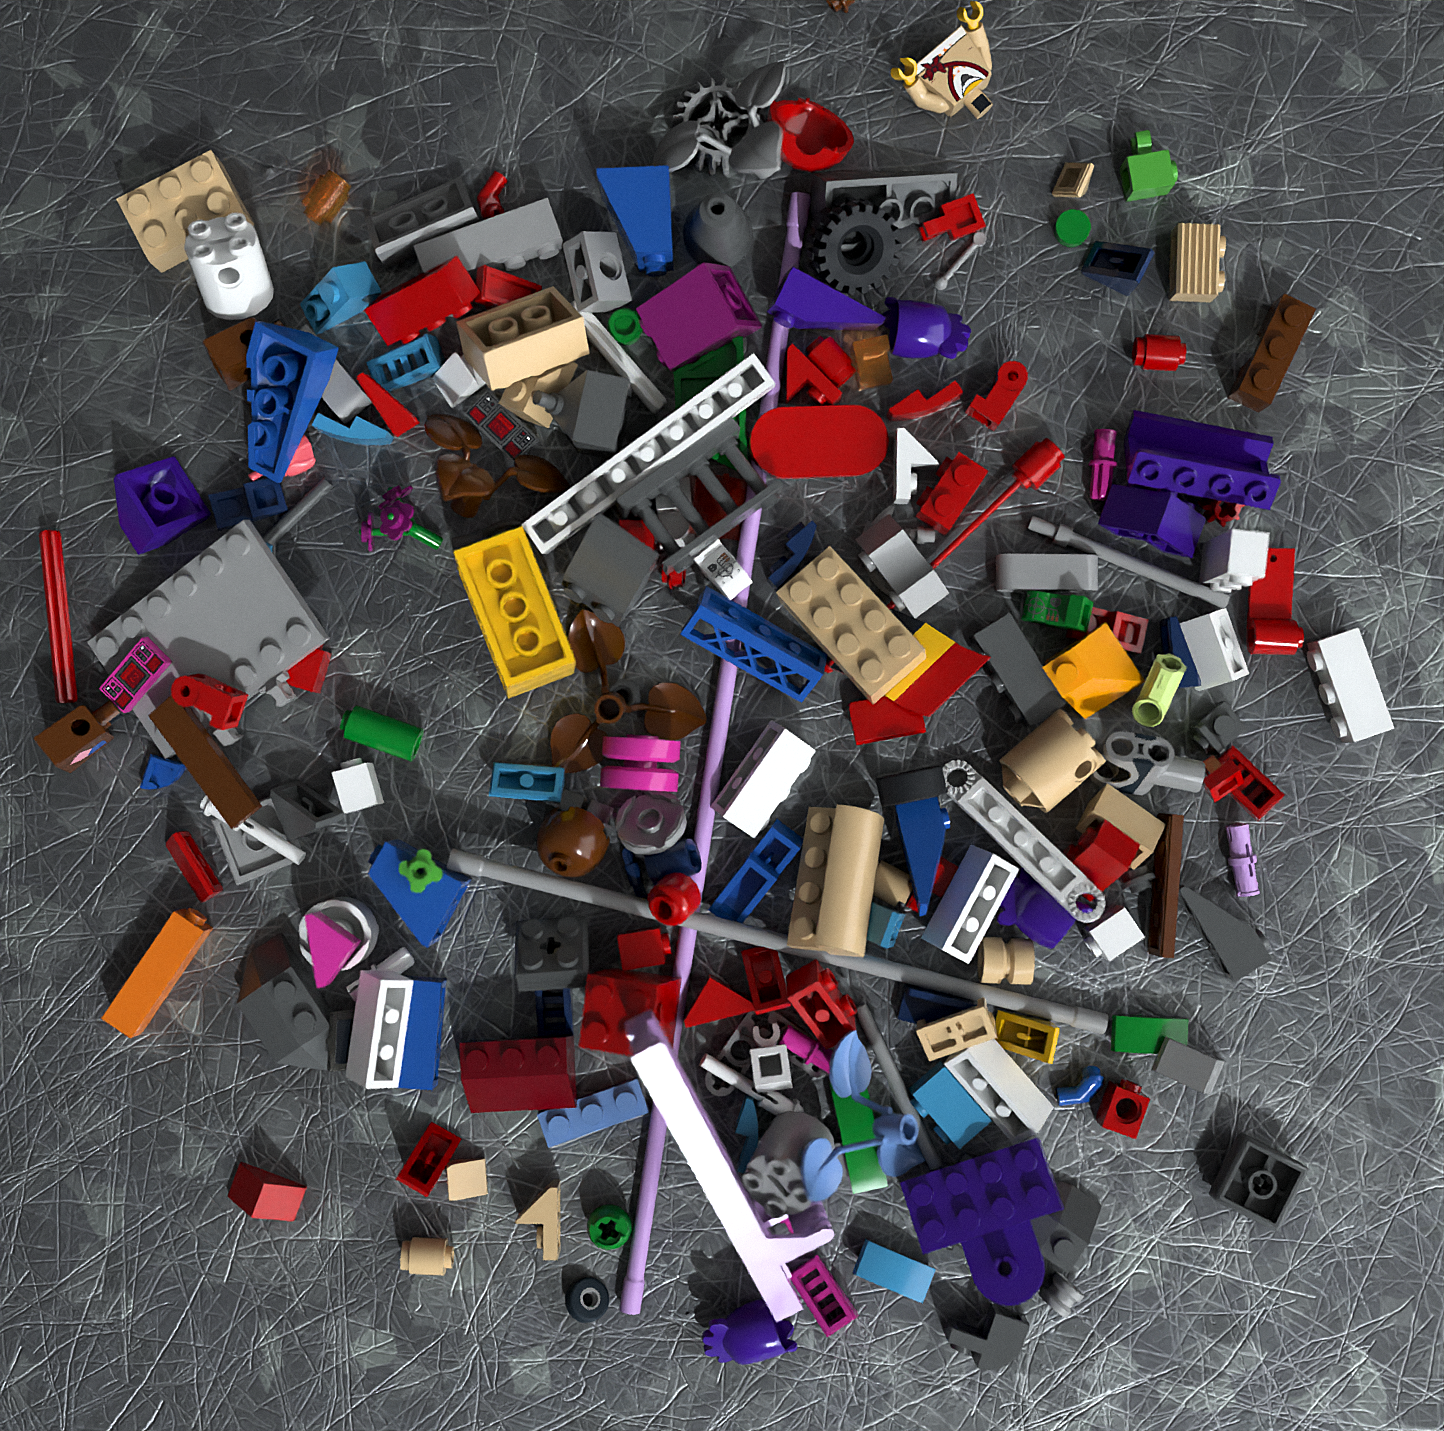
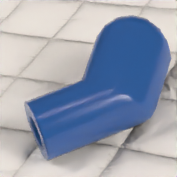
M1093 1065L1083 1068L1081 1074L1083 1079L1077 1086L1056 1088L1058 1106L1091 1101L1104 1084V1077L1101 1076L1100 1069Z

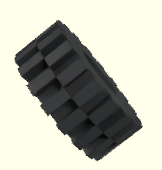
M846 197V203L837 199L832 202L833 210L824 207L820 211L823 215L822 220L819 222L814 218L811 226L816 230L814 234H807L806 241L812 244L811 248H806L807 256L813 260L810 262L812 269L832 287L839 291L843 290L847 294H855V289L864 294L869 292L868 285L877 289L882 285L879 280L882 276L889 279L893 274L888 268L891 264L897 266L900 259L894 255L895 251L902 250V243L895 239L901 236L900 230L892 225L896 222L892 216L865 199L860 198L857 200L854 197ZM852 232H860L864 238L860 252L852 258L844 257L841 253L844 239Z

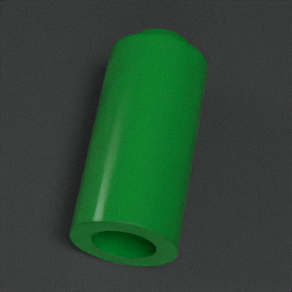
M358 705L352 711L348 709L345 711L340 724V729L344 731L345 739L410 762L416 757L424 734L423 728Z

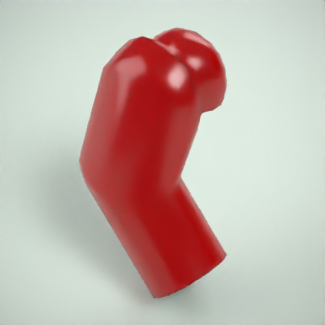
M493 171L477 195L481 217L484 220L505 213L499 199V194L508 183V180L497 171Z

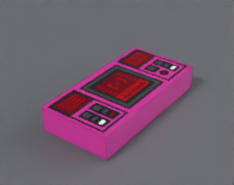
M143 637L99 689L123 713L130 712L173 661L149 637Z

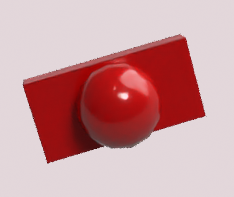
M482 265L477 268L476 286L481 293L475 297L474 302L484 305L486 310L539 292L542 290V285L490 266Z

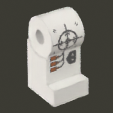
M719 539L692 557L700 571L728 600H732L740 591L753 583L748 574L722 545Z

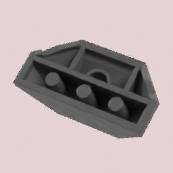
M279 933L250 953L237 1005L275 1063L328 1071L338 1065L335 1064L336 1027L339 1019L319 988L316 987L315 982L283 933Z

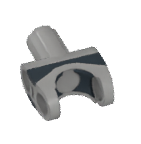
M1115 732L1104 742L1103 754H1101L1106 761L1104 764L1112 770L1113 777H1101L1097 771L1089 776L1099 787L1103 788L1108 783L1119 792L1131 795L1147 794L1154 785L1198 793L1205 777V764L1203 761L1174 756L1172 745L1163 738L1139 733ZM1120 741L1127 745L1129 752L1116 754L1111 748V743Z

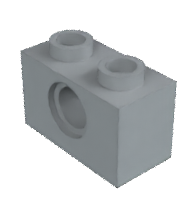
M582 231L562 244L578 312H612L632 301L616 232Z

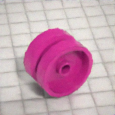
M626 734V738L603 736L602 755L609 759H624V766L603 767L601 769L600 787L678 792L679 773L670 769H657V762L675 763L680 760L681 741L659 740L658 736Z

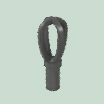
M509 518L493 523L484 530H477L476 533L453 537V548L456 551L486 540L488 535L515 525L521 527L524 521L518 518Z

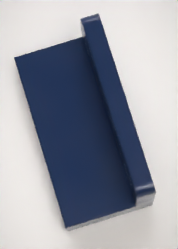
M905 983L896 1018L917 1024L919 1020L925 1019L927 1024L978 1005L973 1000Z

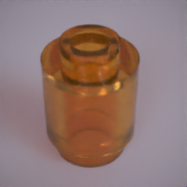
M328 170L324 176L320 175L301 201V204L306 208L303 214L320 226L323 222L331 224L349 199L348 192L352 187L339 175Z

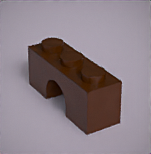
M1285 293L1271 304L1257 334L1260 340L1247 363L1241 367L1227 398L1258 413L1272 404L1316 308Z

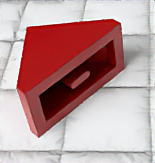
M710 974L685 1015V1027L688 1028L755 1011L752 998Z
M431 1121L396 1180L428 1197L462 1139Z
M241 1162L227 1197L251 1218L294 1221L308 1186Z

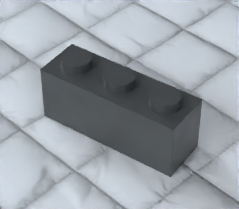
M1010 613L969 637L972 642L969 646L970 650L982 655L991 656L985 663L991 672L987 676L988 680L998 694L1003 692L1010 703L1006 708L1016 724L1022 722L1024 727L1031 726L1067 704L1042 668V663Z

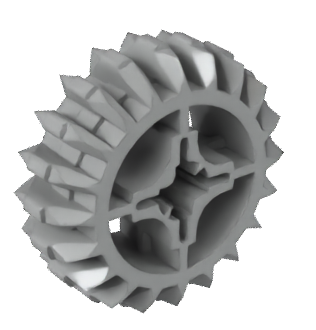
M712 77L708 80L707 88H704L697 81L695 84L696 94L686 90L684 92L686 102L678 101L676 103V111L679 114L672 116V124L677 126L680 123L692 121L698 111L710 105L709 114L697 119V122L700 124L699 133H705L726 146L732 136L739 135L742 130H747L745 136H748L754 128L748 114V109H740L736 105L735 97L741 83L737 82L733 88H730L726 77L722 80V86H715V80ZM722 104H727L734 107L742 115H739L738 112L733 113L726 111L722 107ZM757 108L756 116L759 123L766 122L765 115L759 113L761 108ZM715 114L718 115L719 123H722V139H720L719 131L715 130ZM699 143V149L690 161L692 162L697 159L695 164L696 170L701 171L706 164L709 165L710 175L715 174L716 167H722L724 175L729 174V155L717 148L716 150L708 149Z

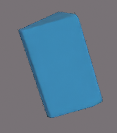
M493 762L489 797L561 802L565 784V770L561 767Z

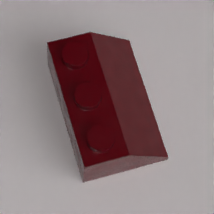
M574 1035L475 1040L459 1043L461 1082L471 1113L577 1107Z

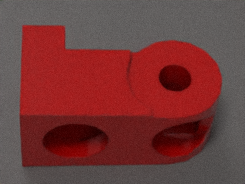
M1017 361L1004 363L996 372L993 378V388L984 399L977 394L965 413L992 431H995L1027 383L1028 372L1026 367Z
M201 673L180 676L174 680L171 687L172 698L178 705L183 707L194 706L212 715L209 725L219 730L238 727L249 695Z

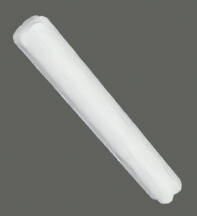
M574 300L570 304L577 310L576 302ZM579 312L583 316L587 338L621 377L630 379L632 390L646 407L654 414L663 409L667 404L666 398L592 312Z

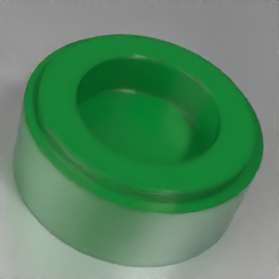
M1076 209L1063 212L1054 225L1056 240L1066 247L1081 245L1091 230L1088 216Z
M620 308L609 317L607 324L608 332L620 345L634 344L640 339L643 332L639 323L641 317L630 308Z

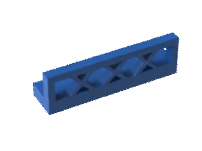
M708 586L700 594L696 609L680 633L685 638L801 703L824 675L827 660L826 653L738 603L728 600L724 595ZM699 619H702L713 625L715 633L704 635L693 627ZM737 639L744 643L746 650L734 652L727 648L725 640ZM768 656L775 660L776 667L765 669L757 664L756 658ZM798 673L808 680L800 689L789 683L786 675Z

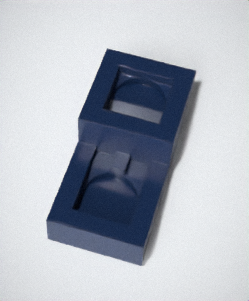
M269 478L245 483L241 488L208 495L218 531L234 528L243 520L256 522L288 511L281 484Z

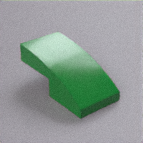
M1112 1015L1111 1050L1116 1052L1158 1054L1165 1037L1187 1045L1189 1019L1182 1017H1149L1145 1015Z

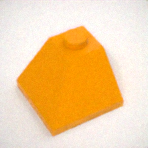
M1106 622L1048 658L1042 666L1060 695L1084 719L1146 681Z

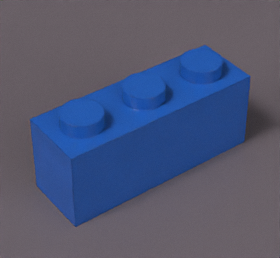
M404 975L413 980L399 1084L395 1088L433 1090L438 1085L447 979Z

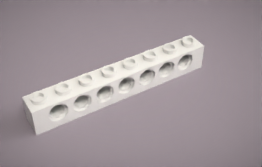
M753 353L533 515L521 526L542 554L550 553L592 522L598 512L603 514L614 506L616 498L727 419L730 417L734 418L775 387V382Z

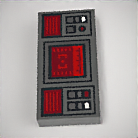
M488 389L464 415L514 464L515 458L519 455H526L539 439L511 411L500 405V400Z

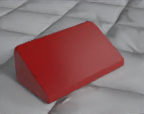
M886 696L881 697L875 704H872L868 699L848 704L849 719L856 745L926 732L922 715L902 708Z
M180 831L172 834L166 842V847L198 900L203 903L222 892L223 887L190 832Z

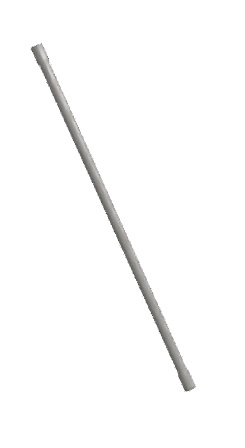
M452 848L447 865L449 870L477 877L484 876L657 920L648 907L647 899L490 860L482 855ZM696 911L682 924L678 925L812 960L817 959L820 962L975 1001L985 997L987 1004L1066 1023L1074 1028L1102 1035L1105 1033L1108 1025V1014L1078 1006L1071 1007L864 954V957L831 955L825 951L794 949L787 946V934Z

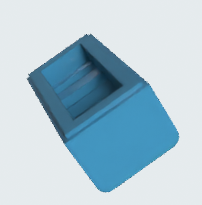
M424 334L366 363L372 378L386 391L392 392L435 375L446 362L438 339L435 336ZM424 349H425L426 355H427V357H428L429 363L427 362L426 357H425V355H424V352H423ZM411 354H414L419 367L417 369H414L409 356ZM398 359H400L405 374L402 376L396 363ZM385 364L388 365L393 378L389 382L382 367Z

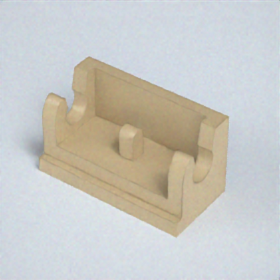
M985 997L977 1000L978 1006L926 1024L925 1019L917 1021L916 1033L929 1061L997 1038L995 1018L992 1012L988 1011Z

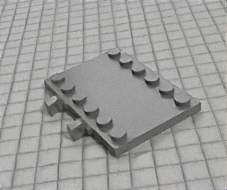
M243 520L87 643L109 676L143 637H149L173 661L132 709L166 759L173 757L176 753L148 715L172 695L171 687L175 679L185 675L205 674L249 694L247 700L258 692H266V694H270L275 698L276 706L281 707L297 697L286 681L290 678L287 670L328 641L330 637L250 520ZM189 706L208 733L215 735L223 746L234 744L244 736L243 734H238L235 728L219 730L209 725L212 715L194 706Z

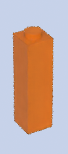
M193 908L174 911L101 1019L130 1039L142 1034L212 931L213 927L205 923L207 918Z

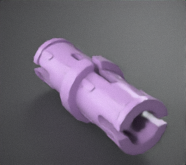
M1249 824L1227 825L1225 830L1230 857L1227 859L1228 865L1232 866L1236 896L1248 897L1258 895L1260 892L1254 864L1257 862V856L1252 851Z

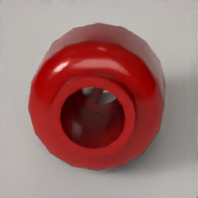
M678 872L670 873L664 876L649 891L647 898L648 907L652 915L659 922L669 926H676L682 924L699 908L701 902L700 890L689 876Z

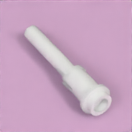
M206 795L200 804V808L204 810V815H213L227 824ZM250 817L246 822L252 825L253 829L243 823L238 828L233 829L235 831L242 829L297 865L306 856L304 851Z
M707 1053L699 1063V1066L756 1099L757 1106L764 1108L775 1116L789 1111H804V1107L800 1105L799 1100H791L777 1091L761 1093L770 1098L772 1102L752 1091V1088L756 1090L754 1081Z

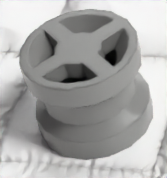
M1056 1272L1052 1277L1053 1283L1048 1288H1043L1039 1292V1296L1059 1315L1067 1319L1071 1314L1072 1305L1075 1302H1081L1085 1296L1059 1272Z

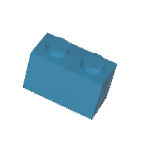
M941 1061L909 1088L914 1096L910 1103L923 1118L929 1114L938 1125L933 1129L946 1145L953 1141L960 1149L992 1122Z

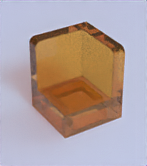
M887 335L852 342L850 352L853 366L857 370L855 375L859 391L892 383L893 376L888 358L890 345Z

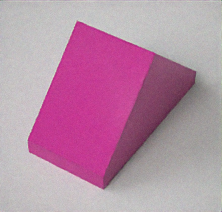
M318 911L305 915L316 987L320 988L332 983L361 940Z

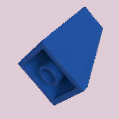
M669 165L596 168L601 198L638 271L646 272L647 276L654 277L664 276L667 274V271H674Z
M400 839L386 841L383 846L378 844L369 858L368 863L372 867L368 874L420 944L428 948L439 941L472 878L460 872L447 869L446 864L431 857L437 867L442 869L443 876L440 881H432L426 885L423 892L414 893L410 889L411 883L407 877L399 873V865L402 861H410L416 857L419 850ZM419 868L417 870L418 874L422 875L424 873V869Z

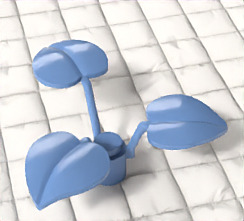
M857 1030L849 1031L840 1039L832 1053L829 1066L831 1084L839 1097L845 1098L851 1095L854 1101L880 1112L881 1116L876 1118L873 1123V1133L876 1137L874 1139L839 1146L833 1150L829 1141L824 1138L813 1139L806 1145L801 1158V1177L805 1194L808 1196V1200L812 1202H820L827 1199L838 1188L842 1179L843 1168L837 1157L842 1153L878 1145V1162L882 1171L890 1177L901 1176L912 1167L926 1161L916 1142L918 1125L915 1117L911 1114H893L892 1107L881 1106L860 1095L869 1085L871 1063L865 1047L858 1039Z

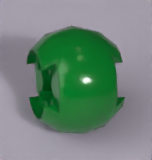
M606 1204L596 1208L590 1214L587 1221V1234L590 1240L598 1248L605 1250H614L623 1246L629 1239L632 1231L628 1213L621 1207L613 1204ZM610 1220L616 1223V1231L611 1230L608 1234L604 1233V1225L601 1222L608 1224Z

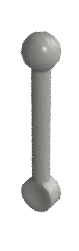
M979 231L974 234L972 243L943 276H939L934 280L936 289L944 290L948 285L947 281L977 247H982L987 241L985 233Z

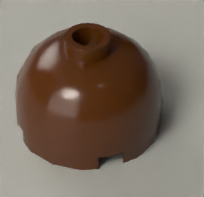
M570 806L568 811H558L559 807L553 808L543 818L537 834L536 847L540 860L552 872L564 877L576 878L590 873L601 863L610 843L609 836L606 839V835L603 832L604 824L591 812L579 807Z

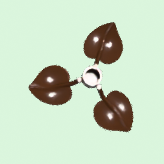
M447 414L427 416L424 428L429 438L443 448L449 450L461 449L463 457L457 454H443L436 462V477L445 501L452 499L450 507L458 515L466 518L475 517L483 499L490 500L492 494L513 475H516V479L521 485L535 491L565 493L570 489V485L565 477L552 463L535 455L517 456L514 460L515 467H510L500 478L493 482L491 475L487 471L469 462L470 449H479L483 443L478 430L469 422L456 416Z
M583 609L577 614L568 635V643L576 661L575 667L584 673L592 672L599 667L601 671V692L603 695L600 696L595 704L594 710L597 719L593 723L586 715L573 713L565 715L555 724L550 740L552 767L564 768L565 773H575L587 770L600 763L605 758L602 755L603 736L609 737V735L599 729L598 726L602 722L607 724L617 722L624 712L648 710L644 717L645 727L652 736H658L659 740H679L706 723L707 717L700 701L688 689L676 683L662 682L654 685L648 694L649 704L626 705L625 699L621 694L609 691L606 665L617 663L623 656L626 647L624 634L619 627L611 622H603L587 609Z

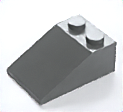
M598 512L565 571L560 587L564 589L565 594L571 600L577 603L582 602L593 609L594 614L600 620L606 623L611 622L619 627L642 596L659 554Z

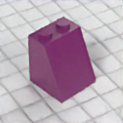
M703 262L636 308L641 317L639 323L642 330L647 336L652 337L658 348L656 355L659 361L670 371H676L688 363L692 364L708 352L715 351L732 342V339L738 336H743L744 338L763 327L730 266Z

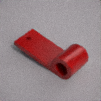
M1268 548L1265 577L1253 581L1252 585L1249 586L1246 643L1250 654L1294 655L1297 648H1302L1303 628L1298 627L1297 622L1291 619L1295 548Z

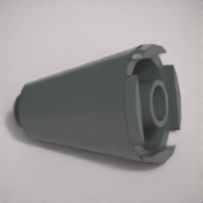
M714 192L707 195L689 213L683 227V239L686 250L694 261L699 264L705 262L732 267L746 256L753 237L752 224L746 212L730 196L722 192Z

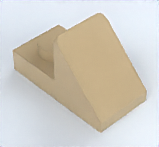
M561 1179L552 1180L518 1214L515 1220V1224H543V1226L537 1227V1249H543V1260H558L561 1251Z

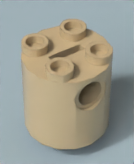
M1060 708L999 760L1002 765L1003 787L1021 807L1023 805L1034 806L1044 813H1048L1106 762L1104 757L1093 747L1096 744L1094 739L1083 728L1076 731L1072 727L1073 722L1070 717Z

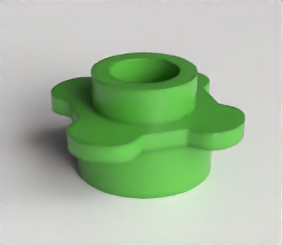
M426 849L419 850L416 857L410 861H402L399 865V873L407 877L411 883L410 889L414 893L423 892L426 885L432 881H440L443 876L442 869L437 867L434 860L431 859V852ZM419 868L424 869V873L422 875L418 874L417 872Z

